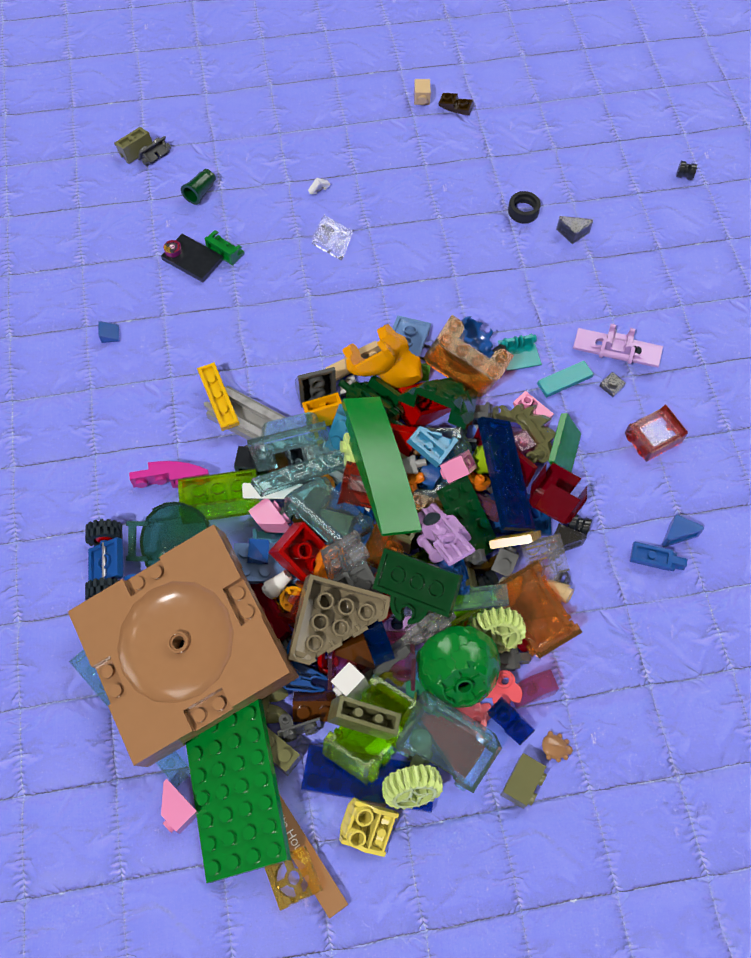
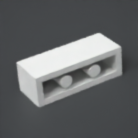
M350 662L331 680L334 686L332 690L337 697L343 695L362 701L372 691L365 676Z

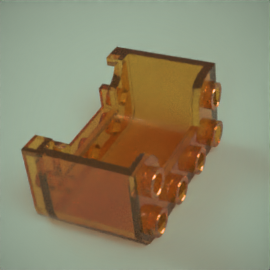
M451 315L424 356L425 361L429 366L447 378L451 377L454 380L463 382L467 388L473 387L478 393L477 397H482L502 377L514 355L507 350L498 349L491 358H488L459 339L464 331V324L460 319Z

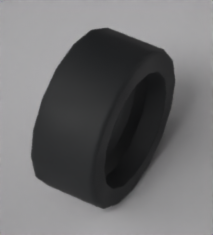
M528 191L515 193L509 201V216L518 223L533 222L538 217L540 211V199ZM526 203L532 206L534 210L523 212L518 210L515 205Z

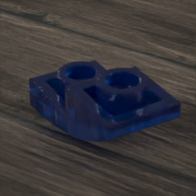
M503 697L487 711L488 715L519 745L535 731L524 717Z

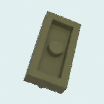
M284 687L262 699L267 725L268 723H278L279 717L287 713L283 708L271 704V702H278L289 696Z

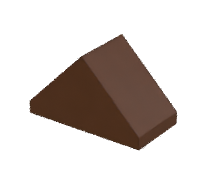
M364 632L354 638L352 636L342 642L343 645L334 650V654L341 658L372 669L376 666Z

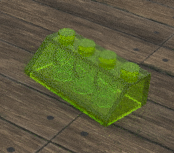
M256 469L178 479L179 510L183 524L250 515L248 511L258 504L260 499L243 498L242 484L258 483Z

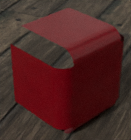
M546 463L531 484L529 503L533 508L562 524L569 523L587 501V486L578 498L571 495L570 493L581 478L555 463H552L546 472Z

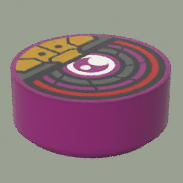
M169 240L163 246L164 252L168 257H177L181 254V245L176 240Z

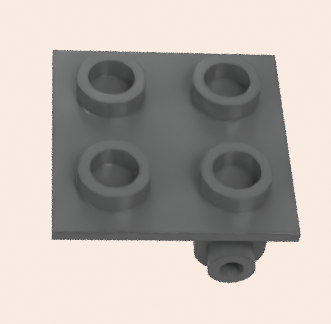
M282 714L279 717L281 730L277 731V733L285 742L294 741L298 735L304 733L306 736L315 734L321 728L320 717L294 725L289 714Z

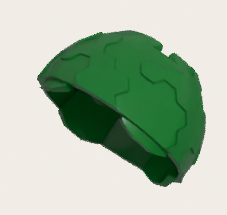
M448 627L430 637L416 655L417 675L422 687L432 698L450 707L464 708L481 702L493 690L499 677L500 656L498 648L491 637L475 627ZM463 682H468V683H469V684H465V685L459 686V685H460L461 683H463Z

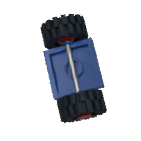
M100 519V521L93 520V522L90 521L86 524L85 541L90 546L94 545V547L88 549V582L85 583V600L120 581L117 579L123 577L122 524L116 520Z

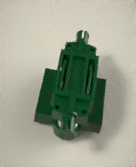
M375 375L370 378L369 382L358 383L356 381L351 385L343 379L340 380L338 386L346 391V398L380 397L389 423L404 425L399 420L403 417L405 411L400 405L401 402L397 400L398 395L401 393Z

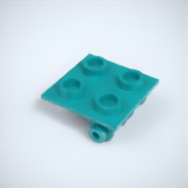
M531 333L526 336L519 335V337L514 336V338L498 340L507 371L542 365L535 342H537L536 335Z

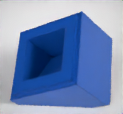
M249 538L247 563L268 564L270 540Z

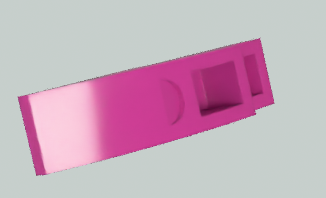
M177 461L148 462L147 470L129 472L130 481L134 488H144L152 484L163 485L167 482H171L173 488H185L188 485H203L206 482H211L207 469Z

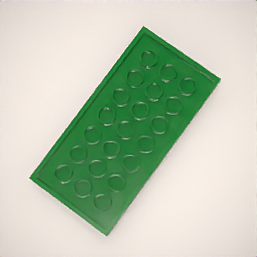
M257 699L186 742L195 809L198 812L196 816L206 883H213L291 860L263 702L261 699Z

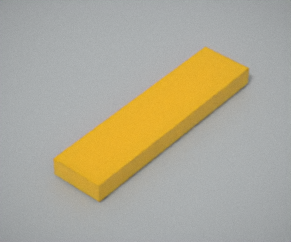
M215 362L197 368L221 430L224 431L240 425Z

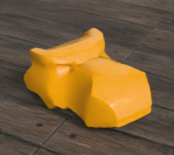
M389 324L377 329L380 338L377 344L382 351L367 359L361 357L359 349L353 343L342 349L347 358L346 367L349 372L365 377L377 375L397 391L401 387L414 385L423 378L420 357L409 351L406 337L396 333Z

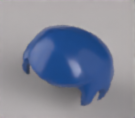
M467 316L456 325L451 334L452 350L464 363L472 366H482L495 358V354L491 350L493 344L489 340L493 335V330L490 328L489 333L482 332L480 328L483 322L472 319V316Z

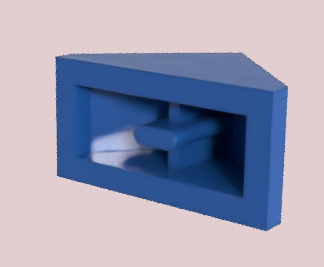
M676 514L670 522L662 546L664 548L696 538L703 532L704 527Z

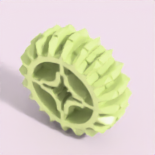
M500 606L498 609L494 607L491 610L484 609V613H477V617L472 618V623H470L471 627H475L491 637L498 648V652L501 654L505 651L510 652L512 648L517 649V645L522 644L526 634V625L523 617L516 610H511L510 607L503 609Z
M431 765L405 766V768L397 769V772H391L389 776L384 778L382 782L383 798L389 807H394L395 809L402 808L404 810L406 808L420 807L424 804L427 805L428 802H433L443 792L442 777L436 767H431Z

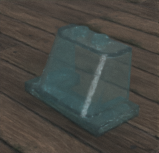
M312 412L266 422L262 426L260 437L247 440L248 448L258 472L277 468L274 454L311 445L315 458L334 454L325 421L319 422L317 415Z

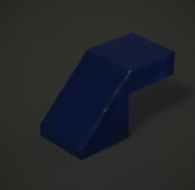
M376 621L367 626L368 630L364 631L363 634L375 666L395 659L383 622Z

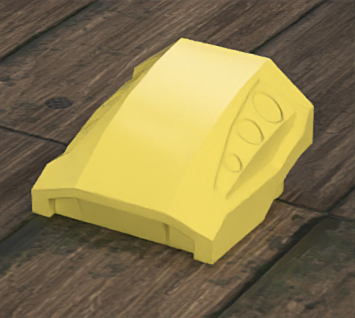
M353 797L347 805L341 823L339 840L341 844L351 846L362 852L385 857V848L399 813L392 809L368 804Z

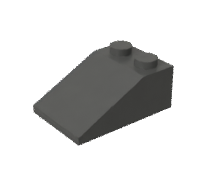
M335 367L296 377L295 388L301 408L303 407V402L336 393Z

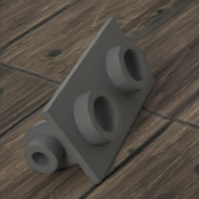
M166 136L156 138L148 147H142L139 150L138 160L142 159L144 165H150L158 159L155 153L162 157L170 152V144L165 143Z

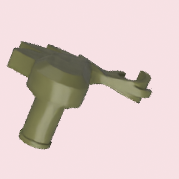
M518 404L512 410L507 409L504 405L494 407L492 419L496 423L514 422L521 426L530 448V452L527 453L526 457L531 456L528 459L533 463L547 462L552 448L551 441L556 434L554 430L544 426L551 418L545 415L533 414L537 405L524 409L523 404Z

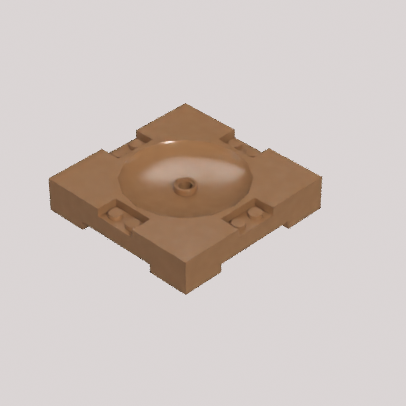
M214 524L159 557L160 561L130 579H121L68 611L91 667L96 669L111 703L108 707L134 766L149 767L185 746V742L257 699L262 700L299 677L291 660H288V655L280 639L276 637L226 534ZM184 640V645L180 648V643Z

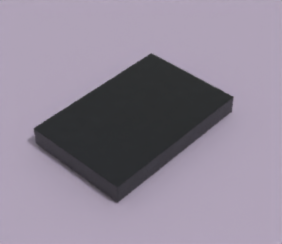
M181 234L176 239L182 249L179 256L168 257L165 252L161 255L163 261L202 283L223 261L222 255L184 234Z

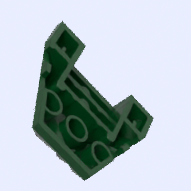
M448 377L440 380L426 381L417 387L407 389L398 395L397 400L415 407L422 400L428 398L451 408L448 423L465 430L473 422L478 393L473 387L467 388L463 382Z

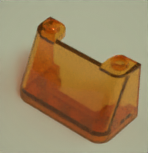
M538 560L494 585L495 590L493 594L498 602L502 601L506 608L510 607L511 610H516L518 614H521L526 625L525 639L528 643L526 648L532 657L536 655L537 658H541L581 634L582 630L577 623L574 624L572 620L569 621L572 617L570 614H567L546 580V575L541 576L543 567Z

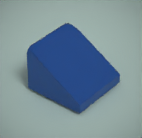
M99 321L98 335L101 343L118 342L119 325Z

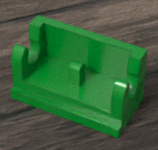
M214 230L208 237L204 238L206 247L222 255L223 260L233 266L245 254L244 250L241 249L242 246L238 245L235 247L221 238L220 235H217L219 232Z

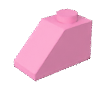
M467 450L440 465V473L444 480L447 479V482L451 483L470 474L477 468V465L470 451Z
M166 779L163 782L161 816L165 819L163 825L171 833L175 830L180 834L197 817L198 812L174 785Z

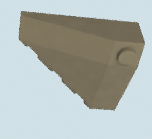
M312 574L306 576L300 596L288 660L310 665L317 661L315 658L325 652L330 653L343 645L342 642L351 636L354 638L368 630L367 626L376 621L381 622L386 619L390 606V596Z

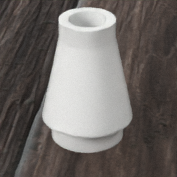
M283 570L278 575L265 581L262 591L270 599L278 598L292 580V576L288 571Z

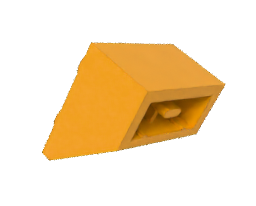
M338 392L302 403L310 431L332 425L338 406L342 404Z

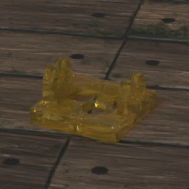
M306 846L290 851L291 859L299 860L306 868L302 870L294 868L292 860L265 867L280 911L323 891ZM284 863L287 869L285 878L277 882L278 870ZM291 871L298 872L300 880L296 885L289 882L288 877ZM309 875L308 886L303 892L301 887L303 877ZM287 885L294 888L296 896L286 895L281 891V888Z

